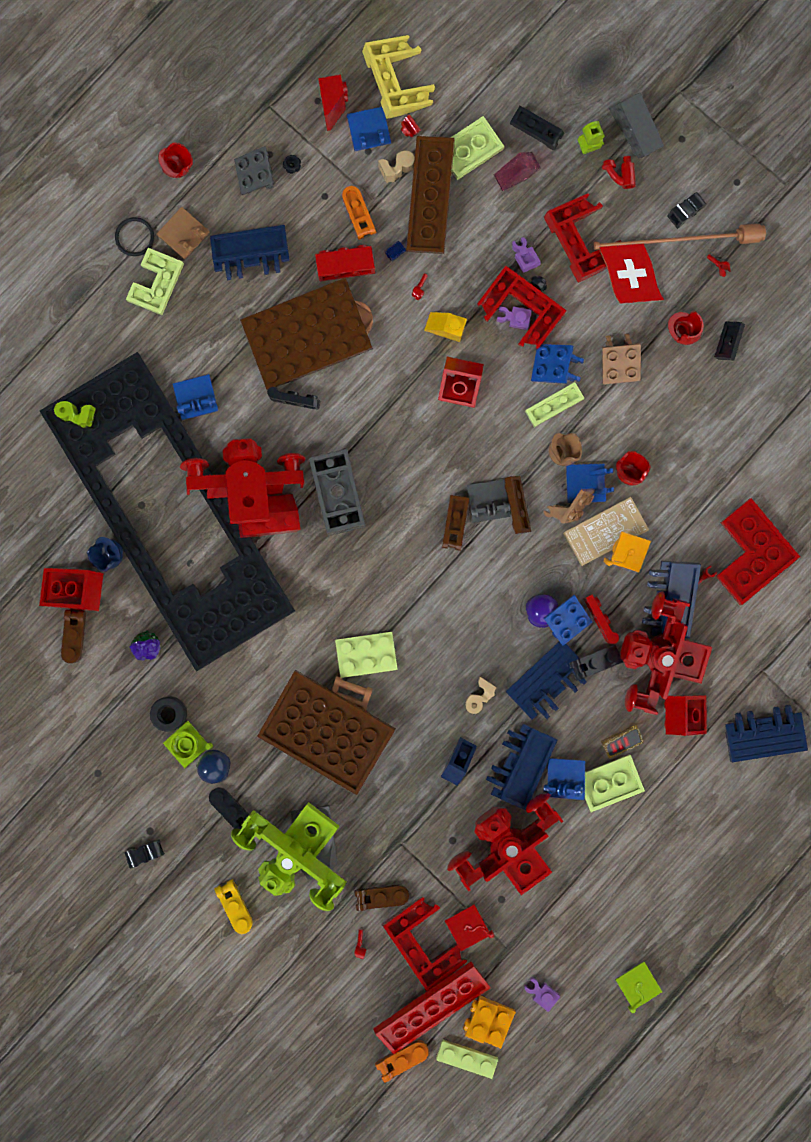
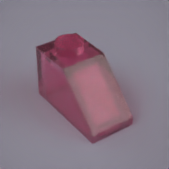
M520 152L497 171L494 176L501 190L505 191L529 179L541 167L533 152Z

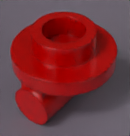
M408 115L401 122V131L405 136L413 138L421 132V129L411 115Z

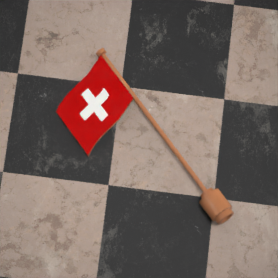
M759 223L743 224L739 226L736 233L612 243L594 242V250L599 249L607 266L612 290L619 304L664 300L657 286L652 261L644 244L736 237L740 244L759 243L766 237V228Z

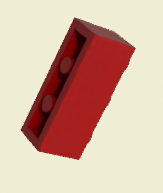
M359 245L353 249L343 247L339 248L338 251L330 252L329 250H323L319 254H315L319 282L375 274L372 246Z

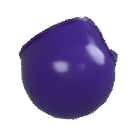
M545 594L531 597L526 603V611L530 623L539 628L549 627L544 618L558 607L557 601Z

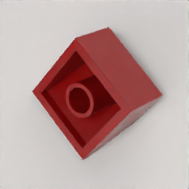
M341 74L318 78L327 131L334 127L346 110L345 102H349L346 81L342 82Z
M447 357L438 400L475 408L484 364Z
M706 695L667 696V700L665 699L664 703L666 735L689 736L707 734Z

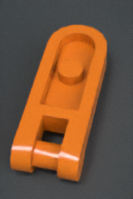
M355 186L346 187L343 190L342 198L358 240L363 239L365 235L376 234L374 224L360 190ZM366 222L367 227L361 229L359 224Z
M416 1040L397 1053H391L378 1060L375 1066L377 1070H380L383 1082L390 1081L393 1077L426 1060L429 1053L428 1046L424 1041ZM391 1063L393 1068L388 1070L387 1065Z

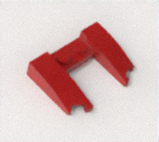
M588 193L547 211L544 216L551 233H556L571 262L570 269L578 283L607 269L600 250L589 253L574 223L603 208L600 202L596 206L586 200L590 195Z
M505 266L477 305L478 307L482 305L486 313L484 319L488 322L509 294L539 315L518 345L524 347V343L536 345V349H539L567 310Z
M421 897L383 922L382 926L425 990L429 991L467 963V960L461 959V952L457 943L431 961L428 959L410 930L438 911L440 907L437 904H434L432 907L424 903L425 898Z

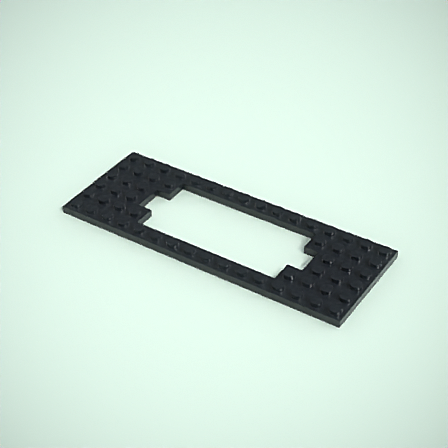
M138 352L40 410V413L196 672L296 612L252 538H240L239 524H230L227 497L207 499V489L199 490L239 556L220 567L227 581L205 595L201 596L194 584L175 595L172 593L97 468L98 465L116 455L109 441L132 427L136 429L142 439L162 428L182 462L190 458L203 459ZM62 401L70 402L77 407L78 415L81 413L83 406L92 405L96 408L92 426L82 428L71 421L60 419L55 415V405ZM209 467L203 470V476L213 475Z

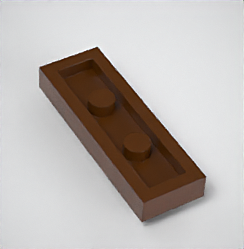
M521 477L504 478L505 490L508 494L513 520L512 526L515 534L531 532Z

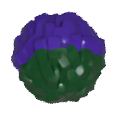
M148 630L138 633L129 646L135 658L141 661L155 659L161 649L159 638Z

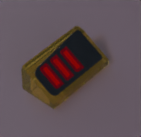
M636 725L600 741L608 759L644 743Z

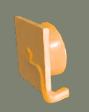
M621 531L619 538L613 545L611 560L605 557L603 562L608 566L614 564L640 572L651 541Z

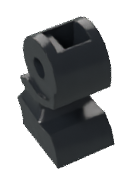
M695 192L682 203L672 208L667 217L678 229L690 216L694 217L707 203L698 192Z
M160 839L139 846L138 849H135V847L127 849L124 854L129 868L137 867L141 863H147L150 860L163 856L165 853Z

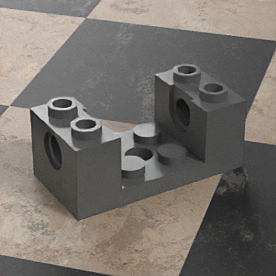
M347 449L309 458L328 536L365 528ZM336 486L341 487L343 490L342 495L339 497H335L331 493L332 489Z

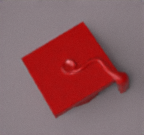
M475 904L445 920L461 952L487 937H494L493 930H488Z

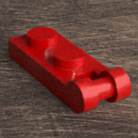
M591 594L583 598L605 641L609 644L617 643L619 635L612 632L609 626L611 623L606 613H602L600 609L602 605L598 597H594Z

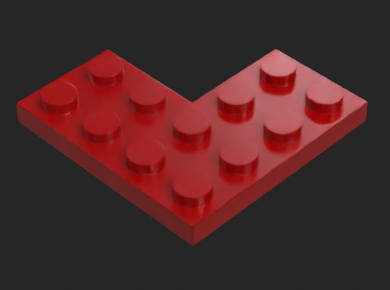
M749 498L720 522L744 551L743 554L716 575L717 579L739 605L747 602L800 558V555L752 498Z

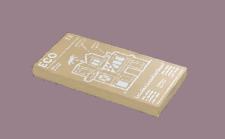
M629 497L565 531L563 534L580 565L583 566L613 550V545L619 538L621 531L639 536L649 531L633 499Z

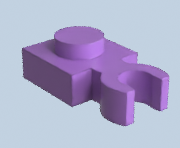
M522 237V245L518 246L513 241L512 249L516 252L515 259L524 273L540 266L541 262L533 247L527 249V241Z
M513 306L511 312L506 307H499V312H503L505 317H497V321L500 323L510 321L509 327L528 330L532 310Z
M531 977L530 980L534 983V986L529 988L527 985H524L526 992L534 993L533 1000L549 1012L560 998V994L545 982L542 986H539L537 979Z

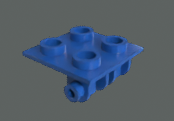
M209 374L173 383L178 404L177 410L180 413L181 420L219 411Z
M575 595L571 596L544 618L552 630L553 636L559 640L562 646L592 623V620Z
M549 758L548 784L544 785V792H547L553 798L585 800V761Z

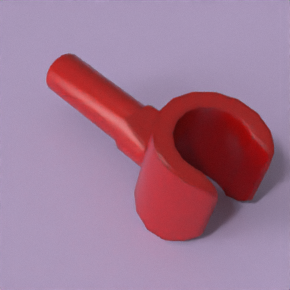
M710 254L707 256V259L719 268L720 276H726L725 270L731 272L729 262H720Z
M425 273L418 285L413 288L412 296L416 300H420L425 293L421 289L428 277Z
M712 566L704 568L702 575L699 577L698 585L706 578L714 577L717 571L710 575L708 569Z
M363 930L358 931V942L354 951L355 956L360 959H364L367 950L361 947Z

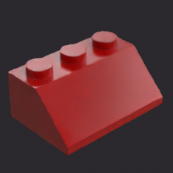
M293 494L268 496L270 521L240 523V538L298 532L300 530L299 513ZM245 499L242 502L246 507L254 505L251 499Z

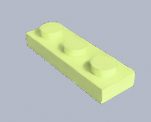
M574 382L528 408L525 412L535 428L584 400V396Z
M442 1039L436 1060L492 1079L498 1057Z

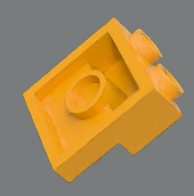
M480 995L477 1000L474 999L472 1002L470 1019L466 1018L463 1030H465V1036L501 1049L516 1011Z

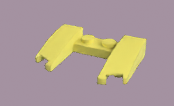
M409 35L366 42L362 50L368 68H372L382 96L381 105L386 119L405 115L433 104V100L428 99L429 92H434L435 90L434 84L401 90L391 63L421 53L422 50L419 46L412 49L408 45Z

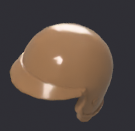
M557 433L554 435L549 445V456L554 463L560 466H569L581 458L582 446L579 437L575 433L567 435Z

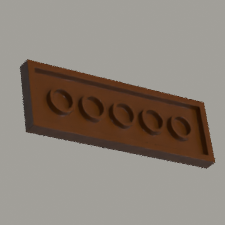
M417 136L407 252L445 254L455 138Z

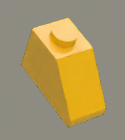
M430 312L424 331L460 342L467 319L451 313Z

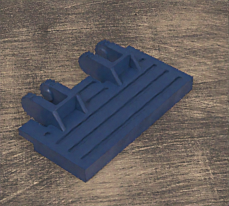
M285 225L210 236L214 271H223L222 264H225L227 281L232 280L230 267L237 266V276L239 279L243 278L241 261L244 263V268L260 266L259 258H262L265 275L269 274L268 261L273 260L276 273H281L278 255H281L282 262L290 261Z
M661 561V570L651 569L649 570V575L664 577V581H648L647 586L665 589L657 590L656 595L663 591L667 600L673 601V598L687 601L690 604V607H685L681 620L688 626L685 638L690 639L701 564ZM645 606L644 612L651 614V606ZM660 615L657 620L646 617L642 619V623L660 626L651 628V636L663 634L668 617Z
M558 641L505 692L531 720L538 715L533 707L548 719L550 717L549 713L538 703L544 699L553 710L557 711L559 708L547 694L549 693L555 699L564 691L566 687L560 682L561 680L574 693L578 691L577 687L567 676L570 673L574 676L576 675L574 669L570 668L569 663L580 658L567 644L562 646ZM580 665L581 668H582V671L584 672L585 669H584L583 665ZM585 679L579 680L583 685L587 683Z
M785 705L784 711L787 723H782L779 707H773L775 725H773L772 717L754 719L753 712L747 711L749 729H744L741 713H735L737 730L735 731L734 723L725 724L730 762L808 751L802 712L793 713L791 705Z
M522 723L519 731L526 734V737L512 730L507 732L509 736L520 739L519 745H513L509 741H503L502 745L518 752V754L509 752L503 767L510 769V772L492 765L491 769L494 772L505 776L502 781L492 776H487L486 780L502 787L501 790L493 787L491 795L526 810L558 740Z

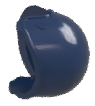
M99 537L95 544L87 550V556L94 567L106 572L116 568L121 563L123 549L117 541L106 537Z
M214 749L207 750L196 765L197 773L206 783H220L228 777L231 762L225 753Z

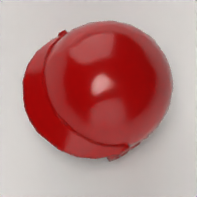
M174 142L167 148L162 149L158 154L161 169L172 178L185 176L193 165L191 153L180 143Z
M693 311L690 314L678 312L670 317L668 330L677 343L691 345L696 343L702 336L704 323L702 317L697 312Z
M628 451L616 463L618 478L621 482L630 486L642 483L651 469L649 461L635 451Z

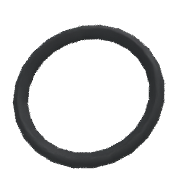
M131 217L118 225L115 232V242L122 253L128 256H141L146 253L148 248L151 249L154 243V231L151 225L144 219ZM132 221L145 224L150 231V242L140 252H128L119 242L121 228Z

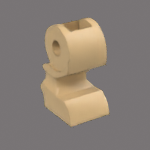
M401 151L396 156V165L394 167L389 166L387 160H378V167L385 182L394 183L397 178L402 177V172H411L414 168L415 157L410 151Z
M479 676L478 685L484 689L483 694H470L465 702L467 711L472 714L479 713L483 707L482 702L487 703L495 696L496 687L481 676Z

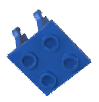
M382 107L347 114L354 151L391 144L387 121Z
M542 344L536 350L531 381L567 384V380L580 382L581 377L568 372L570 361L583 364L584 359L572 354L574 347L572 345Z
M604 464L566 466L567 503H572L581 489L589 488L596 490L593 494L594 499L592 502H606V494L614 492V488H605V475L613 473V468L606 469Z

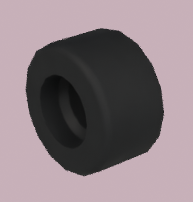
M172 696L163 697L155 701L150 710V720L153 726L164 732L180 728L187 717V709L184 703ZM167 706L172 707L176 712L175 718L169 722L165 721L161 716L162 710Z

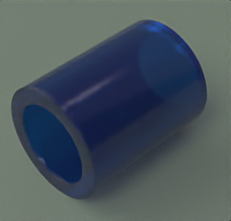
M399 240L385 250V254L392 262L406 252V249Z

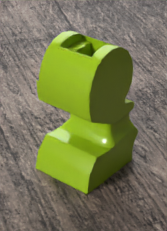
M599 121L591 122L582 128L583 134L577 140L583 154L600 149L604 145L603 138L605 136Z
M62 401L55 405V415L60 419L71 421L82 428L92 426L96 410L92 405L83 406L79 415L77 407L70 402Z

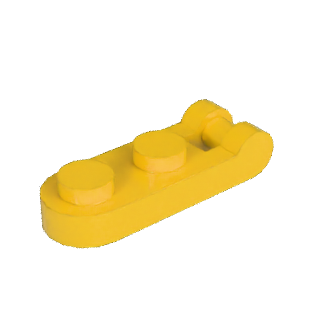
M231 879L226 882L227 884L219 885L214 890L235 932L246 934L253 925L252 917L234 880ZM230 891L232 896L227 898L225 893Z

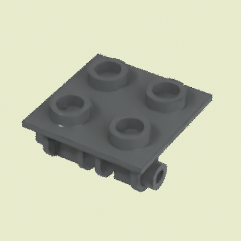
M266 146L234 159L241 195L266 186V189L273 188L274 180Z
M504 479L467 485L473 523L510 517V504L508 503Z

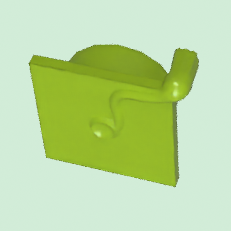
M189 721L163 742L165 747L184 768L191 764L206 749L213 748V744L207 743Z
M644 961L615 979L630 1004L628 1009L631 1013H635L638 1007L662 993Z

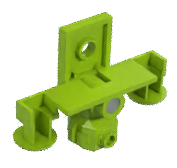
M308 802L285 834L253 810L241 825L242 829H233L231 831L233 842L241 849L254 850L256 848L254 838L257 837L259 840L261 838L278 850L276 858L271 861H264L258 869L260 874L259 882L263 888L274 896L290 893L296 885L294 880L295 873L303 869L318 881L317 884L321 887L320 889L313 888L310 890L309 897L312 903L323 911L334 909L332 899L340 894L347 881L316 857L340 826ZM308 826H314L317 833H309Z

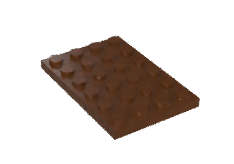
M346 277L240 319L267 391L270 387L277 388L373 350Z
M295 670L257 737L357 795L396 728Z

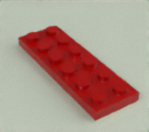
M470 962L374 1027V1033L395 1054L489 990L490 986L474 964Z

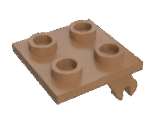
M181 207L160 229L157 236L185 260L210 231Z
M629 333L624 334L626 340H624L625 345L613 346L611 336H605L607 340L605 342L606 347H602L603 384L641 381V344H632Z
M593 488L581 489L570 507L559 505L547 506L550 509V513L544 511L546 517L559 519L563 524L575 522V520L578 521L584 513L582 510L585 505L588 506L594 499L593 494L596 490Z

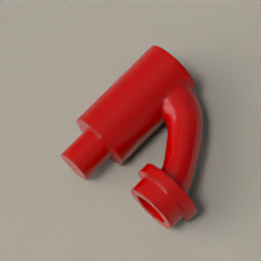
M631 156L623 157L624 163L621 164L622 177L614 170L616 168L614 160L603 161L602 169L607 171L615 183L622 186L623 189H631L636 186L634 163L631 162Z

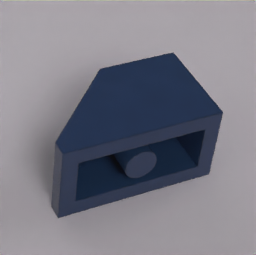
M460 737L445 765L441 778L458 786L468 770L477 746Z

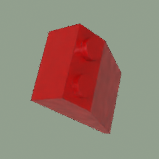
M44 568L39 606L99 611L104 573L91 570Z

